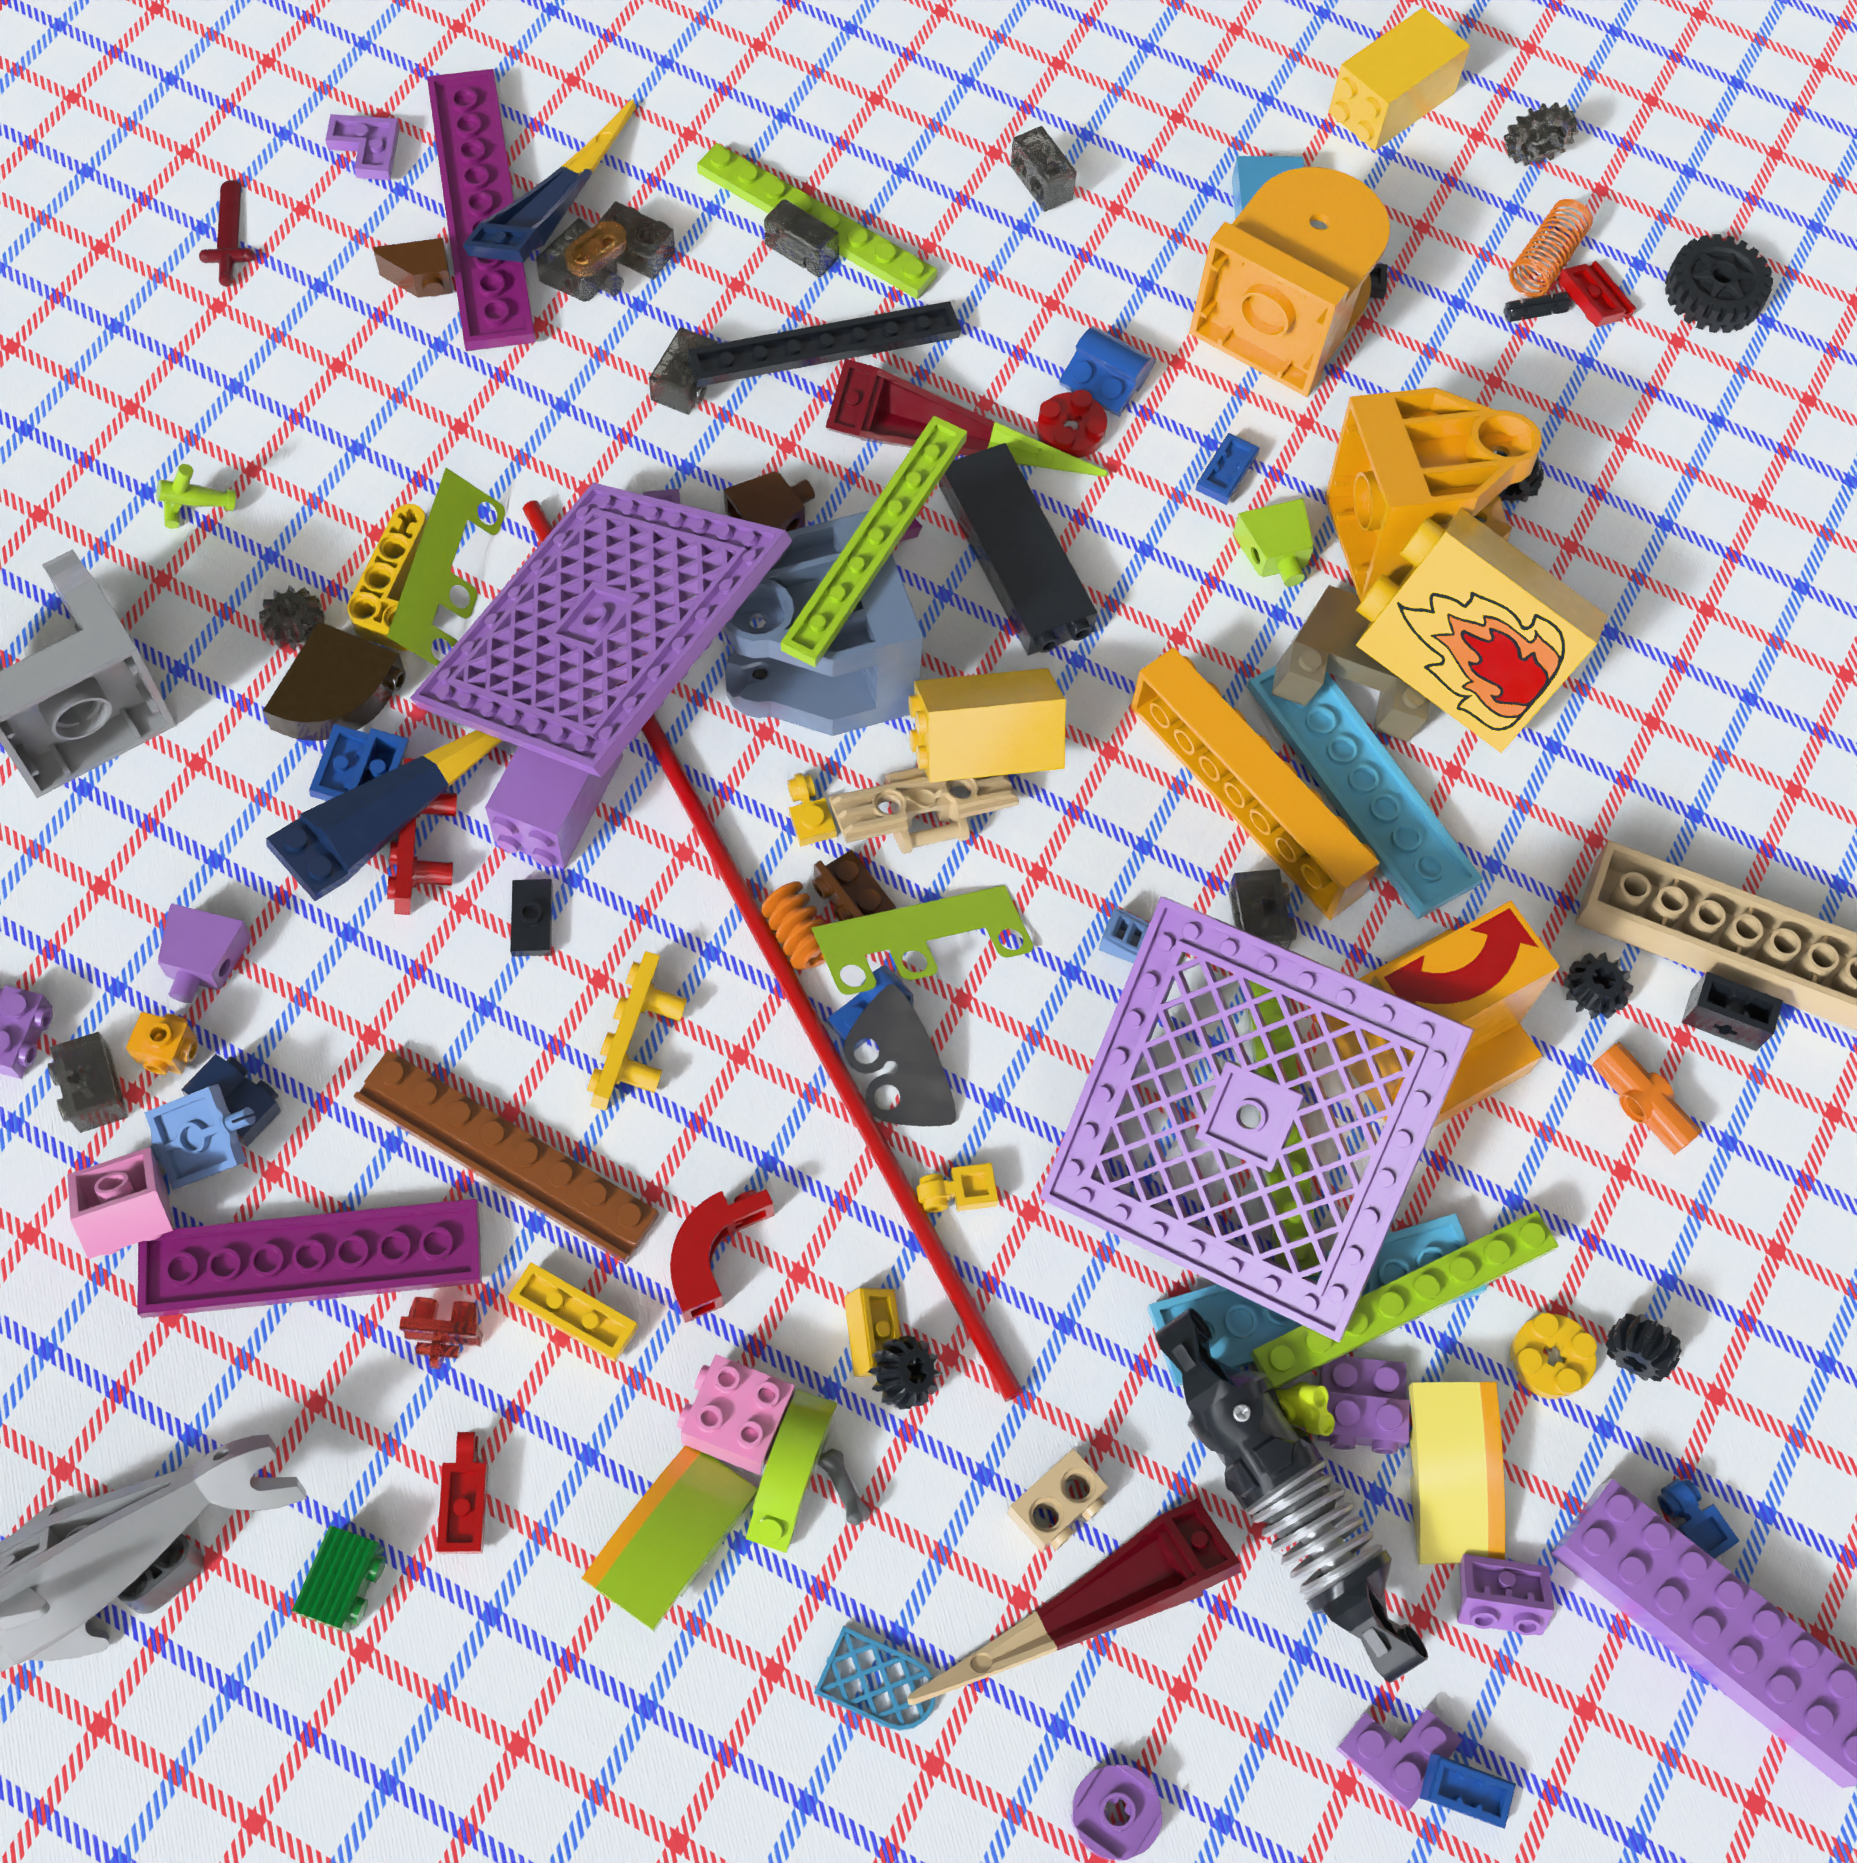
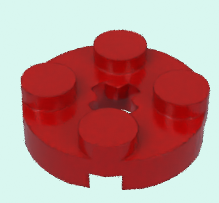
M1086 390L1057 394L1040 405L1037 435L1040 442L1076 458L1086 457L1097 451L1101 446L1107 428V415L1103 407L1096 400L1092 399V395ZM1067 421H1075L1078 423V429L1074 430L1071 426L1065 427L1064 425Z

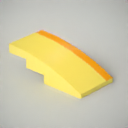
M1412 1382L1409 1385L1413 1429L1409 1432L1413 1475L1410 1477L1418 1565L1459 1564L1463 1554L1505 1560L1504 1466L1497 1382Z

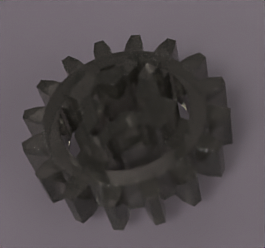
M1555 102L1550 108H1547L1546 104L1543 103L1539 110L1534 111V109L1529 108L1527 116H1517V124L1508 125L1509 133L1504 135L1503 138L1508 156L1513 158L1514 163L1517 164L1523 161L1524 166H1528L1532 161H1536V164L1540 165L1544 158H1548L1551 161L1554 159L1556 152L1564 153L1566 151L1564 148L1565 144L1569 145L1575 142L1573 136L1579 132L1577 128L1578 123L1573 111L1569 110L1568 105L1560 108L1558 102Z

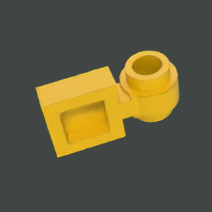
M992 1163L953 1167L950 1171L951 1182L944 1180L941 1174L925 1175L919 1179L920 1185L916 1187L918 1201L922 1204L926 1213H938L948 1209V1202L951 1198L955 1199L957 1211L996 1207L998 1204Z

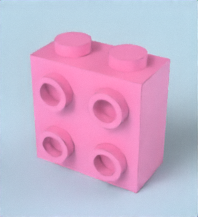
M715 1354L711 1365L707 1366L704 1364L698 1374L694 1388L699 1390L693 1405L686 1403L679 1417L677 1427L682 1429V1444L761 1476L784 1416L794 1397L795 1385Z

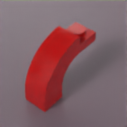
M767 1189L758 1193L756 1190L746 1191L738 1195L734 1199V1203L729 1205L723 1192L720 1191L699 1204L681 1225L671 1252L670 1273L675 1299L685 1323L724 1307L722 1294L711 1271L713 1255L719 1244L729 1235L774 1216L773 1202Z

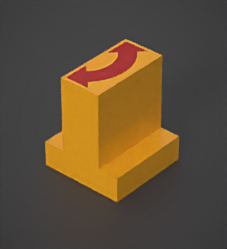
M1511 900L1454 932L1450 928L1359 978V980L1475 1029L1434 1127L1529 1074L1543 1056L1520 1022L1560 966ZM1325 1013L1332 1032L1352 1025ZM1314 1014L1313 1018L1315 1019V1021H1316V1022L1318 1023V1025H1319V1022H1318V1020H1317V1017H1316V1015ZM1364 1030L1371 1049L1391 1042ZM1355 1031L1335 1038L1344 1060L1363 1053ZM1404 1047L1411 1064L1415 1052ZM1394 1048L1374 1055L1383 1078L1403 1070ZM1366 1058L1347 1066L1360 1086L1375 1081ZM1405 1076L1386 1083L1393 1102L1397 1097ZM1377 1087L1364 1091L1378 1112L1386 1109ZM1388 1116L1382 1117L1385 1122Z

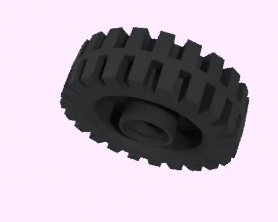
M1714 234L1711 240L1708 235H1704L1698 241L1694 238L1687 245H1684L1675 257L1665 281V294L1669 295L1667 301L1670 306L1676 305L1674 312L1678 316L1685 313L1684 321L1688 324L1693 320L1697 321L1696 328L1703 330L1705 325H1709V332L1717 333L1720 327L1723 333H1730L1733 327L1738 331L1743 329L1745 324L1747 326L1750 325L1766 304L1773 285V278L1770 277L1772 274L1771 267H1765L1767 260L1764 256L1756 258L1759 251L1755 247L1748 251L1746 249L1747 242L1741 240L1737 245L1734 243L1735 237L1727 236L1725 241H1722L1721 234Z

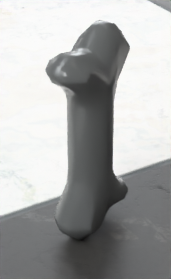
M831 1449L822 1453L819 1456L818 1465L830 1476L845 1507L846 1521L857 1526L863 1521L868 1520L871 1509L858 1496L845 1469L842 1452Z

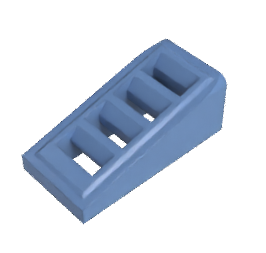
M1114 907L1102 936L1099 950L1134 963L1150 923ZM1119 929L1126 931L1123 940L1116 937ZM1133 935L1141 937L1137 948L1130 944Z

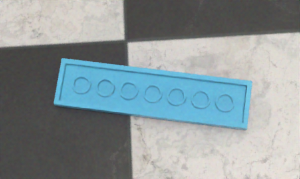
M1276 666L1249 679L1248 690L1359 841L1367 844L1374 851L1376 859L1380 862L1379 868L1417 919L1426 916L1480 885L1483 880L1481 875L1328 672L1325 673L1324 684L1306 706L1271 694Z
M1456 1213L1388 1233L1361 1297L1468 1245ZM1322 1271L1319 1272L1318 1276L1306 1277L1318 1282ZM1219 1284L1152 1303L1147 1308L1155 1333L1188 1308H1193L1201 1315L1212 1333V1340L1209 1341L1211 1357L1234 1369L1254 1364L1250 1355L1253 1349L1302 1326V1324ZM1486 1285L1448 1304L1481 1295L1487 1290ZM1163 1353L1174 1386L1183 1385L1182 1372Z

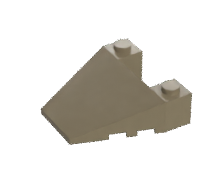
M1328 585L1291 641V644L1278 661L1271 694L1306 706L1324 684L1325 673L1328 672L1380 691L1374 731L1408 742L1427 721L1430 700L1356 646L1370 623L1369 620L1355 611L1360 604L1359 597L1356 594Z

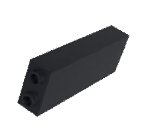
M1006 443L953 460L940 479L939 488L1027 655L1029 656L1037 652L1046 653L1064 642L1070 640L1079 641L1089 636L1090 633L1094 632L1098 612Z

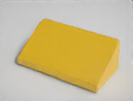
M858 1288L845 1296L844 1302L855 1377L874 1376L868 1372L872 1367H877L872 1354L882 1350V1343L888 1339H899L901 1337L895 1289Z

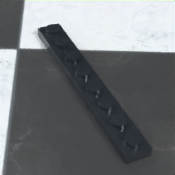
M948 301L691 348L687 350L686 358L696 386L701 387L959 338L962 329L951 302Z

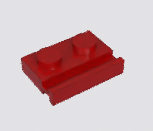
M1594 261L1590 266L1582 264L1563 269L1556 279L1595 327L1618 322L1622 317L1629 319L1636 310V307L1597 261Z

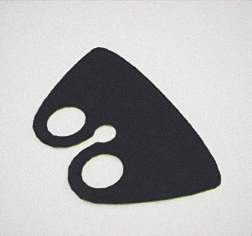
M889 984L867 1005L850 1029L843 1049L846 1060L856 1071L865 1074L874 1073L882 1069L887 1061H894L898 1065V1070L895 1074H883L876 1077L870 1082L866 1090V1103L873 1116L882 1121L908 1126L951 1125L955 1123L956 1119L955 1103L939 1057L925 1027L907 997L897 986ZM869 1038L877 1043L879 1055L872 1063L864 1064L857 1061L854 1057V1046L860 1039ZM882 1085H892L899 1091L900 1102L892 1110H883L875 1103V1092Z

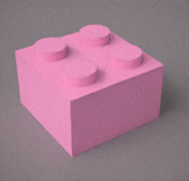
M151 1147L67 1174L70 1220L88 1259L100 1255H111L123 1247L141 1241L155 1240L164 1233L173 1231L167 1185Z

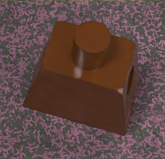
M775 471L724 489L725 511L730 517L786 530V532L804 527L805 507L803 504L815 498L814 489L807 479L789 486L781 474Z

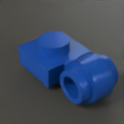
M1687 1478L1682 1481L1675 1479L1661 1489V1495L1657 1497V1500L1667 1516L1672 1519L1678 1516L1686 1520L1676 1527L1678 1531L1714 1559L1740 1542L1714 1504L1700 1510L1698 1502L1701 1501L1702 1497L1692 1481Z

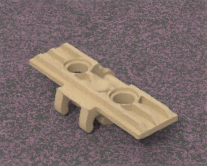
M919 768L887 774L884 785L829 796L831 807L846 843L893 833L902 854L911 853L912 848L956 838L959 841L969 840L970 831L965 817L1009 808L1019 804V799L1008 775L929 782L925 770ZM957 786L964 787L970 792V796L958 798L951 793L950 789ZM883 802H892V814L881 811L878 805ZM935 811L939 821H942V823L950 822L949 825L912 833L908 832V828H911L913 817L918 814Z

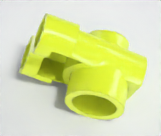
M1299 1382L1289 1389H1275L1281 1405L1280 1410L1290 1424L1304 1427L1309 1434L1329 1436L1333 1432L1335 1421L1333 1415L1327 1410L1329 1395L1324 1386Z

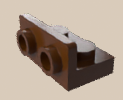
M853 850L848 851L826 866L821 860L814 864L813 887L823 900L828 898L835 907L834 913L838 921L896 909L894 903Z

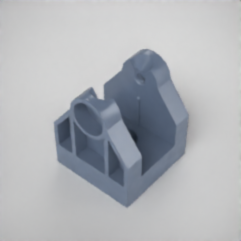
M869 511L788 531L787 533L793 542L784 551L781 559L772 566L759 582L758 587L751 592L738 608L734 617L723 627L734 647V651L728 657L726 664L725 682L727 697L732 706L742 714L755 718L773 717L830 736L910 715L908 699L909 695H915L914 681L920 680L923 634L892 553L816 668L781 651L782 639ZM754 618H761L766 622L762 628H753L750 625V621ZM758 669H763L768 673L767 677L761 680L754 678L752 674Z

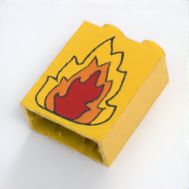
M1460 507L1445 528H1442L1427 517L1399 554L1413 564L1414 567L1399 585L1382 574L1360 602L1355 611L1369 620L1370 623L1356 646L1502 753L1597 645L1608 615Z

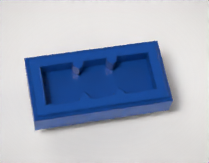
M1228 433L1198 480L1195 490L1227 505L1258 456L1260 447Z
M1431 1753L1420 1799L1505 1829L1516 1783Z

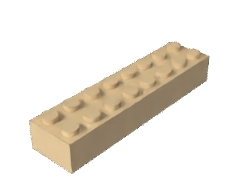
M1609 840L1594 862L1575 924L1698 971L1710 972L1781 999L1785 1004L1857 1031L1856 932Z

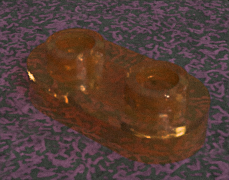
M603 221L570 243L565 250L567 269L576 276L587 277L622 254L627 247L624 227L614 221Z

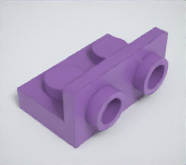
M1463 1554L1459 1563L1462 1601L1457 1611V1622L1473 1625L1480 1629L1493 1628L1513 1631L1521 1635H1543L1554 1612L1549 1567Z

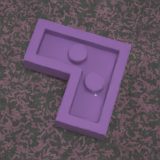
M330 114L325 139L328 150L356 151L357 156L354 167L356 178L391 180L400 130L398 119Z
M1428 1709L1422 1711L1400 1741L1395 1739L1365 1712L1361 1714L1335 1749L1402 1809L1409 1811L1420 1797L1430 1754H1437L1449 1759L1463 1739Z

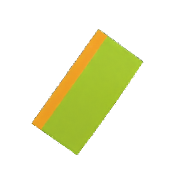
M685 1445L632 1509L581 1579L655 1632L679 1596H683L705 1563H709L756 1496L758 1488L711 1455Z

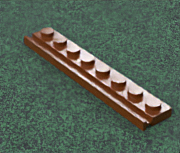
M390 1050L386 1051L364 1081V1086L353 1096L357 1103L624 1264H627L629 1257L638 1248L659 1216L658 1210Z

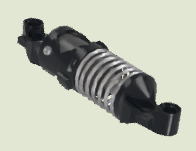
M1188 1308L1159 1329L1155 1336L1160 1349L1182 1372L1186 1404L1191 1411L1187 1425L1196 1439H1199L1209 1450L1216 1452L1225 1465L1224 1476L1227 1489L1234 1494L1244 1510L1247 1509V1514L1253 1515L1252 1522L1269 1523L1263 1528L1261 1536L1277 1535L1278 1538L1273 1541L1271 1546L1272 1551H1280L1301 1540L1282 1556L1280 1564L1287 1566L1309 1555L1291 1571L1290 1579L1298 1580L1316 1571L1301 1584L1299 1592L1304 1594V1600H1309L1306 1604L1312 1613L1327 1615L1332 1622L1360 1638L1375 1670L1389 1683L1394 1682L1428 1660V1652L1418 1634L1409 1625L1404 1624L1401 1626L1388 1618L1385 1587L1392 1561L1391 1556L1386 1549L1382 1551L1383 1545L1380 1544L1372 1546L1356 1557L1353 1556L1355 1552L1373 1539L1374 1532L1365 1531L1344 1543L1343 1540L1363 1525L1364 1518L1356 1516L1334 1528L1336 1524L1354 1510L1355 1504L1346 1502L1335 1508V1504L1344 1496L1345 1489L1336 1488L1332 1491L1329 1490V1487L1335 1482V1475H1324L1322 1471L1325 1468L1326 1462L1320 1460L1322 1455L1312 1442L1310 1434L1298 1427L1291 1426L1280 1410L1281 1405L1274 1389L1275 1386L1266 1373L1234 1369L1211 1357L1209 1341L1212 1340V1333L1201 1315L1193 1308Z

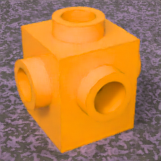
M141 1012L126 1049L136 1063L143 1064V1067L150 1072L167 1075V1072L170 1071L182 1075L186 1064L191 1063L195 1058L198 1041L189 1027L188 1021L184 1018L166 1013L164 1017Z

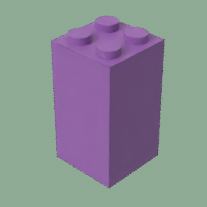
M518 746L485 806L496 844L510 853H517L519 851L527 854L543 866L552 867V865L565 869L623 759V752L616 759L615 764L601 778Z

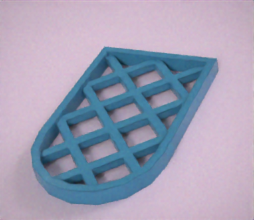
M845 1626L842 1627L834 1648L826 1660V1666L814 1691L815 1695L873 1721L880 1727L897 1731L914 1729L926 1721L934 1708L936 1697L931 1698L929 1708L925 1713L921 1702L915 1704L920 1719L905 1725L901 1710L914 1705H909L908 1702L898 1705L892 1689L908 1683L912 1693L916 1690L913 1681L925 1676L928 1681L933 1679L929 1670L910 1655H905ZM850 1636L868 1645L854 1650ZM844 1637L849 1652L835 1657ZM872 1649L877 1665L862 1671L857 1655ZM878 1649L896 1656V1658L882 1663ZM852 1658L857 1673L841 1679L836 1663ZM900 1662L905 1678L890 1684L885 1668ZM906 1662L913 1664L922 1672L911 1676ZM831 1666L836 1681L822 1687ZM880 1671L885 1686L870 1692L864 1676ZM859 1679L864 1695L849 1700L844 1684ZM839 1687L843 1701L824 1692ZM888 1692L893 1708L877 1713L872 1697ZM867 1700L872 1715L852 1705ZM895 1713L899 1725L888 1723L881 1718Z

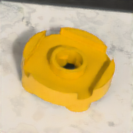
M1541 1313L1534 1319L1526 1322L1516 1332L1510 1346L1511 1362L1514 1361V1367L1518 1372L1517 1378L1527 1390L1542 1398L1560 1399L1561 1397L1579 1392L1590 1382L1596 1369L1597 1359L1595 1352L1597 1344L1593 1336L1586 1333L1585 1329L1574 1320L1558 1314ZM1554 1347L1558 1349L1563 1357V1363L1557 1362L1554 1366L1548 1364V1355L1543 1353L1544 1348L1551 1349Z

